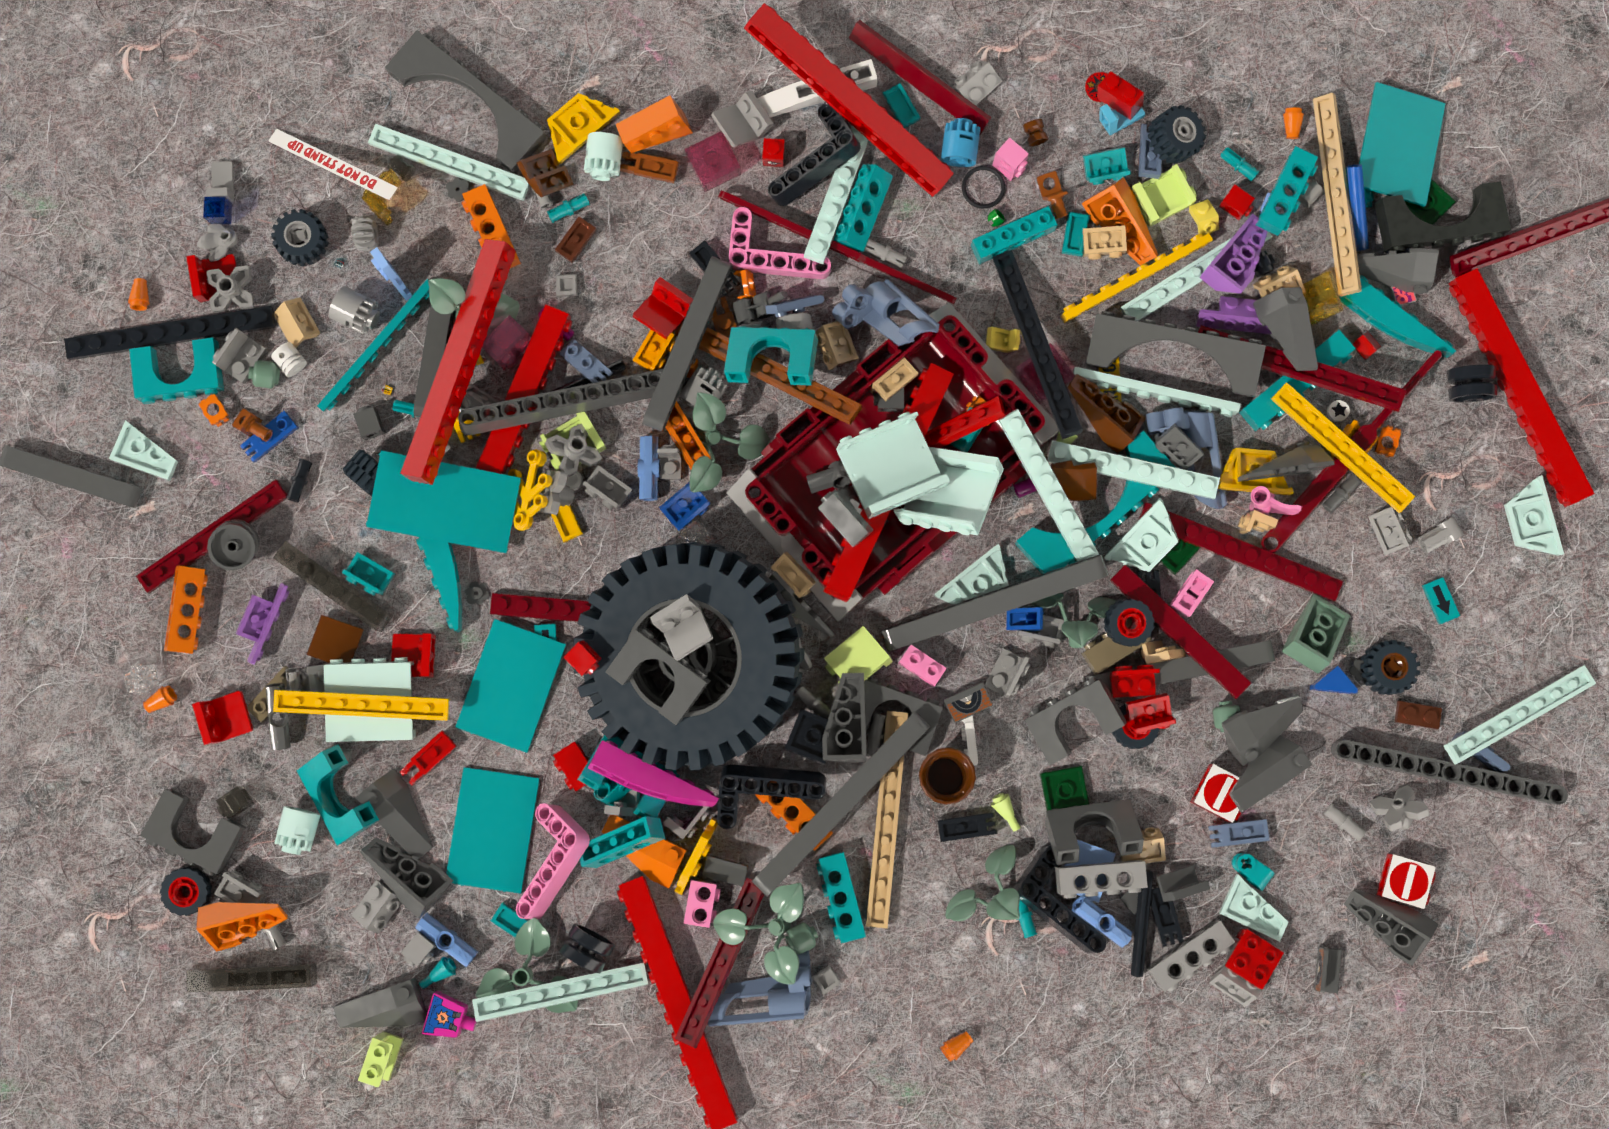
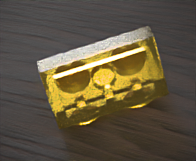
M392 169L384 171L378 177L396 187H399L402 183ZM366 189L361 197L362 200L388 226L393 219L389 215L391 211L384 203L386 199Z
M1327 271L1303 284L1306 291L1303 294L1307 302L1311 325L1344 311L1332 271Z

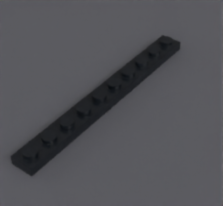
M1010 250L993 256V263L1061 438L1063 440L1083 432L1014 254Z
M272 306L64 338L66 358L68 360H76L126 352L132 348L158 347L197 339L227 336L235 328L243 333L276 328L273 315L274 310Z

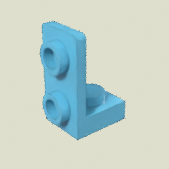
M1108 104L1100 107L1099 121L1109 135L1145 117L1142 107L1130 120L1116 110H1111Z

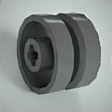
M233 519L225 521L212 532L208 539L207 550L209 557L215 565L222 569L233 571L242 569L252 561L259 550L260 540L257 531L252 525L242 520Z

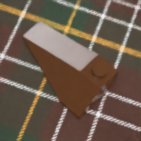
M1076 374L1068 385L1069 391L1102 441L1118 454L1135 439L1146 417L1127 401L1120 402L1116 400L1114 394L1110 392L1106 394L1100 391L1096 384Z

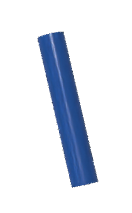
M1362 164L1347 166L1356 251L1369 249L1363 169Z

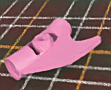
M1258 486L1251 492L1250 512L1256 510L1269 516V513L1295 515L1301 511L1302 506L1288 505L1275 500V495L1270 493L1264 486Z

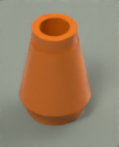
M1293 107L1285 109L1283 119L1286 139L1299 138L1304 117L1302 108Z
M143 278L134 279L128 299L131 309L144 311L147 310V306L150 304L147 280Z
M162 686L143 702V706L148 713L173 705L174 701L177 700V694L171 686Z
M965 1031L943 1042L944 1045L940 1049L951 1062L954 1059L957 1060L970 1044L973 1043V1039Z

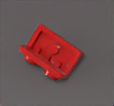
M1167 693L1125 702L1128 724L1135 733L1145 734L1151 729H1166L1170 725L1176 724V719L1172 716L1170 698Z

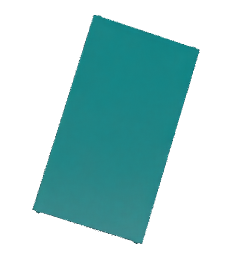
M381 450L366 527L507 553L521 478L441 462L433 485L411 481L400 474L407 455Z

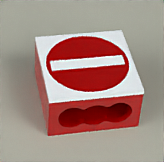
M1209 764L1190 802L1227 822L1233 823L1234 820L1239 818L1241 812L1229 793L1239 777L1215 764Z
M1387 854L1376 895L1425 909V905L1430 900L1429 890L1431 884L1435 881L1436 867L1394 854Z

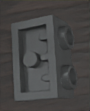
M1175 423L1162 435L1159 433L1155 435L1156 448L1162 454L1166 452L1170 456V461L1177 468L1180 466L1183 470H1187L1204 455V451Z

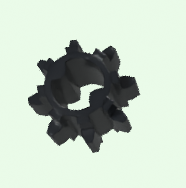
M1267 251L1260 252L1259 262L1254 271L1257 278L1275 269L1273 265L1276 262L1272 254L1268 255Z

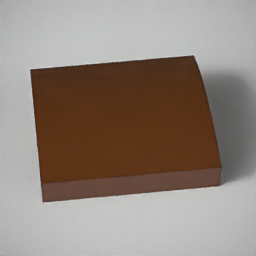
M552 149L517 162L524 178L540 197L574 185L566 166L560 167Z
M1072 460L1051 464V469L1069 501L1096 499L1097 467L1095 462L1074 466Z
M321 615L306 655L330 663L331 659H343V663H352L351 659L355 655L364 629Z

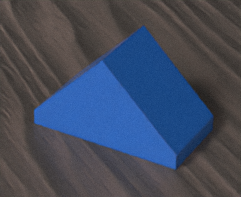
M1042 607L1015 608L1007 611L1006 630L1041 631L1043 629Z
M1339 666L1330 668L1312 683L1309 689L1345 694L1358 693L1356 686Z

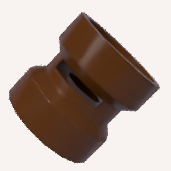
M1042 119L1031 120L1023 125L1024 132L1028 135L1027 142L1030 147L1041 145L1049 139L1047 133L1043 130L1044 123Z

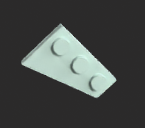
M126 420L109 457L111 461L168 481L171 480L178 464L177 460Z
M1238 874L1235 875L1219 914L1280 942L1288 921L1251 888Z

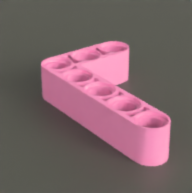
M739 207L734 211L729 248V262L732 263L733 270L742 271L747 269L752 271V273L812 279H825L830 275L831 262L827 257L824 261L827 269L820 272L816 269V266L820 263L804 258V254L750 249L752 214L745 207ZM741 215L748 217V220L744 223L739 222L737 219ZM742 235L746 237V240L743 243H737L735 238ZM736 256H742L744 261L737 264L733 262V259ZM756 258H763L765 262L758 266L754 264V260ZM777 260H783L786 263L781 268L774 265ZM798 262H804L807 265L802 270L795 267Z
M542 803L536 809V819L557 840V843L517 903L516 913L521 919H540L544 915L589 845L590 838L588 833L559 805Z

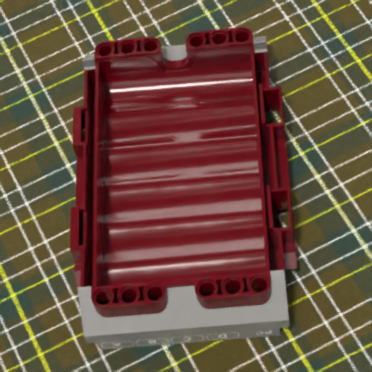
M950 303L929 314L939 324L938 332L921 333L915 336L914 342L901 346L896 345L890 339L886 340L859 363L853 373L833 389V391L861 404L862 409L851 425L815 407L805 409L778 432L776 438L761 452L764 458L751 469H748L727 491V495L734 505L779 557L783 553L788 552L813 578L816 583L810 588L812 595L837 622L851 612L853 608L876 588H879L886 595L959 533L955 531L944 532L933 527L927 529L916 524L905 525L899 521L894 513V509H892L887 517L889 522L882 528L847 603L823 592L826 585L822 584L824 579L819 576V572L826 568L832 573L835 566L831 564L836 553L841 554L844 548L840 546L844 537L818 509L822 504L821 499L836 488L831 487L811 493L806 476L828 469L832 462L841 461L836 450L841 439L850 435L852 438L860 435L859 432L871 427L872 430L878 428L880 423L886 420L895 421L902 414V412H878V406H874V393L872 394L870 391L872 384L904 357L919 374L904 386L905 408L906 404L911 405L913 398L910 395L914 387H919L922 381L918 378L923 368L928 369L929 365L933 363L954 373L928 431L965 413L968 408L966 405L969 402H973L974 396L978 397L980 395L985 401L999 396L1003 401L1005 415L1016 410L1014 405L1016 402H1022L1026 409L1019 412L1039 448L1059 432L1056 422ZM952 323L955 329L947 331L944 328V324ZM962 338L968 340L969 346L961 347L958 344V340ZM886 351H889L892 356L868 375L865 369ZM975 354L981 355L983 362L975 363L972 360V356ZM1008 386L1011 389V394H1002L1000 388ZM809 418L812 424L787 444L784 438ZM1029 419H1038L1040 425L1032 427L1029 424ZM998 420L990 423L988 426H984L967 453L998 457L1004 468L999 480L1000 484L997 486L990 503L991 505L1027 472L1020 465L1021 461ZM949 444L940 448L962 452ZM753 488H758L761 491V495L757 498H752L749 495V491ZM767 504H772L775 507V511L772 514H766L763 511V507ZM904 504V505H901V506H899V507H896V509H902V508H904L905 504ZM781 520H786L789 523V527L787 530L782 531L778 529L777 523ZM810 552L815 553L818 557L814 563H808L805 560V556Z

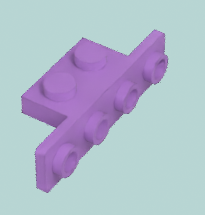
M1220 296L1219 311L1201 309L1196 321L1197 327L1203 325L1215 329L1272 334L1266 325L1263 326L1260 323L1253 303L1257 300Z
M280 583L272 602L252 594L235 633L255 641L247 660L255 665L256 661H260L264 652L262 646L265 641L267 642L272 634L270 629L273 621L276 622L279 618L281 610L278 609L281 602H285L288 597V586Z

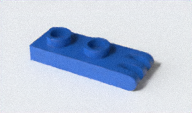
M286 411L281 412L265 425L266 428L273 431L272 437L267 442L256 435H252L240 445L243 450L251 446L245 452L247 456H251L256 452L251 457L253 463L299 428Z

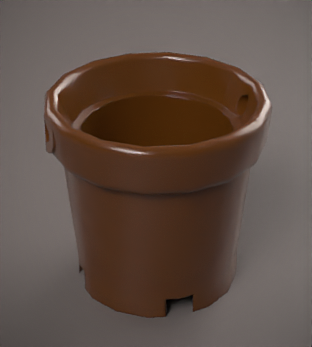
M950 747L937 749L928 754L921 763L919 771L920 786L926 796L934 802L945 805L958 803L967 798L974 788L976 780L975 767L970 758L958 749Z

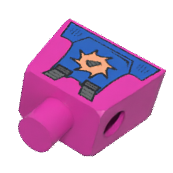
M436 991L431 999L422 1034L457 1038L460 1036L462 1029L474 1031L477 1022L475 1018L466 1016L467 1004L440 991Z

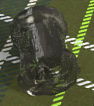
M397 154L392 158L387 169L397 173L406 182L412 177L416 167L407 164Z

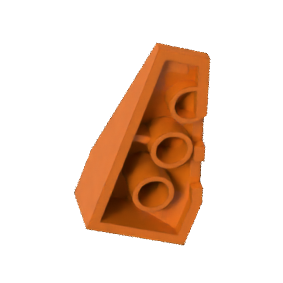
M1124 177L1082 202L1089 217L1097 226L1125 225L1126 253L1140 266L1158 256L1135 195Z
M609 815L602 833L606 834L631 822L617 815ZM664 839L626 855V857L650 880L669 889L688 849Z
M217 902L198 908L196 930L217 952L242 944L244 938L257 936V931L270 929L286 920L288 915L279 904Z

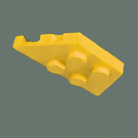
M578 93L550 116L547 122L558 163L562 164L587 142L589 133L600 132L621 114L620 110L615 107L606 106L598 100H591L587 96Z
M1233 449L1220 476L1218 489L1252 492L1254 488L1264 486L1272 494H1294L1293 488L1288 487L1284 476L1238 482V477L1276 458L1275 451Z
M712 817L702 833L674 892L682 895L691 876H697L702 866L699 863L701 857H706L712 847L709 841L718 826L717 819Z

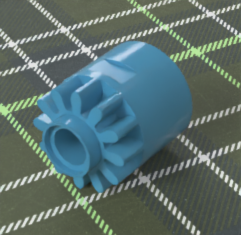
M957 118L954 121H950V123H946L941 161L956 167L975 166L980 127L977 124H973V121L965 118Z

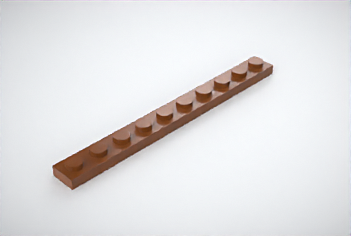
M683 322L675 332L676 337H678ZM707 327L699 349L726 362L729 338ZM760 353L752 361L750 375L849 425L852 424L862 409L861 404L813 380L812 386L790 385L787 375L788 368Z

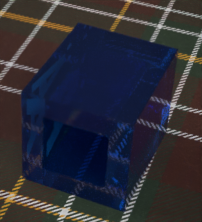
M204 197L203 218L210 224H231L232 203L226 197Z

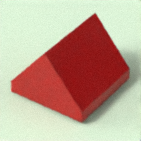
M1368 331L1352 343L1356 348L1355 350L1364 360L1381 347Z

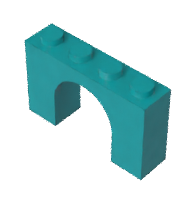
M746 326L731 327L724 368L727 381L749 383L754 357L766 348L779 347L790 353L787 371L790 385L812 386L818 345L815 330L808 328L789 329L785 327L780 329L768 327L748 328Z
M213 337L192 340L194 369L191 375L179 384H167L162 380L159 373L156 349L151 346L129 349L134 398L142 402V404H153L155 400L163 399V401H175L176 397L196 398L197 394L205 393V395L210 396L211 394L217 395L218 391H224L222 369L212 363L215 352L220 348L219 342Z
M604 735L599 744L602 740L614 742L618 745L617 748L619 749L623 744V741L618 736L608 739ZM599 744L577 779L594 790H597L604 779V776L588 769ZM639 751L634 752L637 758L642 760L644 754ZM659 762L655 763L657 765V768L663 771H672L676 774L677 778L680 777V775L676 773V770L665 769L664 765L660 764ZM643 794L633 813L641 818L645 816L657 818L666 800Z
M339 744L320 752L297 770L337 846L353 839L379 821L369 801L349 810L338 800L333 786L334 776L348 764Z

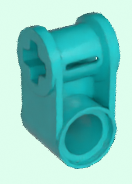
M605 777L597 790H594V796L597 800L614 806V802H619L632 789Z
M1238 853L1232 858V867L1260 891L1264 890L1275 875L1269 867L1259 862L1250 854ZM1242 859L1245 860V863L1247 864L1246 867H1242Z

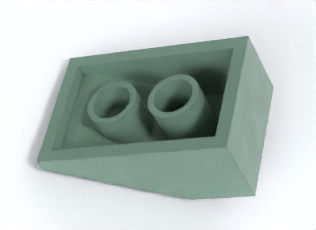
M1313 594L1290 632L1282 652L1319 674L1331 664L1350 615Z

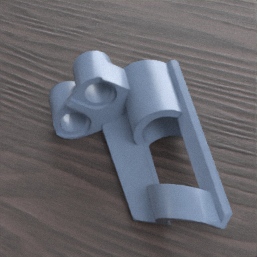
M888 279L884 282H874L865 289L859 288L855 284L848 285L842 293L845 301L838 303L832 311L833 317L846 329H851L864 320L898 346L914 342L915 336L921 333H936L939 330V324ZM909 310L921 321L910 322L900 328L890 317L896 312Z
M1183 407L1146 414L1149 435L1162 434L1175 423L1200 448L1206 447L1210 452L1213 475L1220 478L1223 471L1214 413L1183 411ZM1194 464L1187 470L1195 472ZM1217 489L1215 499L1194 495L1197 500L1214 509H1223L1228 505L1226 490Z
M809 951L797 954L799 969L795 984H783L772 977L730 983L724 994H720L707 1023L708 1026L804 1019V1016L808 1014L811 1002L810 987L812 979ZM768 996L769 1012L725 1016L726 1009L733 999Z

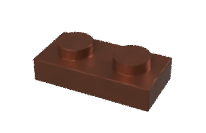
M579 216L555 248V251L573 263L596 232V227Z
M1397 701L1394 722L1437 730L1440 727L1442 708Z

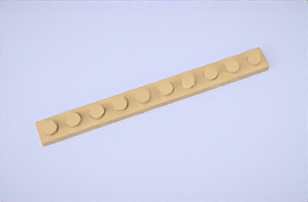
M1329 93L1314 98L1313 104L1338 295L1342 297L1361 292L1362 289L1336 95Z
M886 712L884 743L908 719V713ZM904 755L880 779L866 926L888 929Z

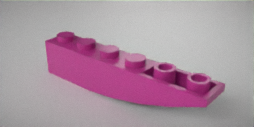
M601 741L588 766V769L629 789L662 800L713 807L719 800L712 791L707 789L701 790L695 787L692 781L681 780L672 771H663L657 768L655 763L650 765L642 762L634 752L627 754L617 748L618 745L611 741Z

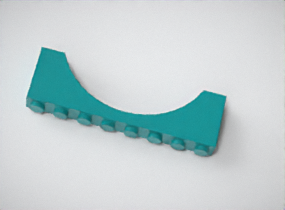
M1144 431L1125 447L1127 457L1176 468L1168 457L1156 448L1155 443ZM1126 480L1123 493L1113 510L1100 522L1085 529L1094 546H1096L1094 541L1098 537L1104 539L1112 532L1110 527L1114 523H1117L1119 526L1128 518L1126 513L1130 509L1135 512L1144 504L1141 500L1147 495L1151 498L1159 491V488ZM1032 527L1014 543L1041 574L1077 562L1061 533L1045 532Z

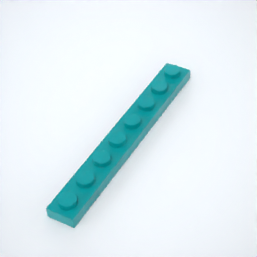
M428 279L317 405L318 408L323 412L326 409L331 411L338 403L336 397L340 393L344 395L351 388L352 385L349 382L354 377L358 379L364 373L365 369L363 366L368 361L372 363L377 358L379 353L376 351L381 345L386 347L393 339L390 335L396 329L399 332L407 323L404 320L407 315L413 316L420 308L418 305L422 298L425 300L429 298Z

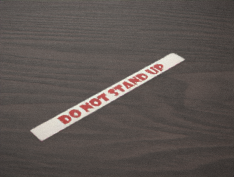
M278 129L275 130L268 140L387 200L391 199L398 188Z

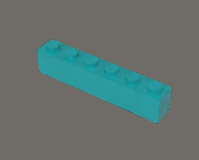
M1338 330L1315 349L1317 362L1332 367L1339 362L1344 364L1353 357L1350 353L1356 348ZM1283 375L1239 413L1254 431H1257L1259 428L1265 430L1273 423L1271 418L1276 414L1280 417L1285 413L1271 398L1286 382L1303 397H1305L1303 392L1309 388L1312 391L1317 386Z

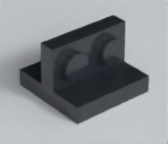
M800 709L785 750L825 765L822 738L828 719Z

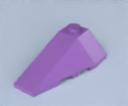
M1252 214L1199 277L1215 291L1241 294L1254 278V271L1259 262L1260 251L1268 232L1255 225L1258 220L1256 215Z

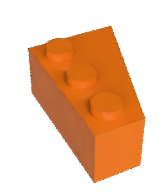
M671 95L615 124L624 146L631 153L693 133L685 113Z

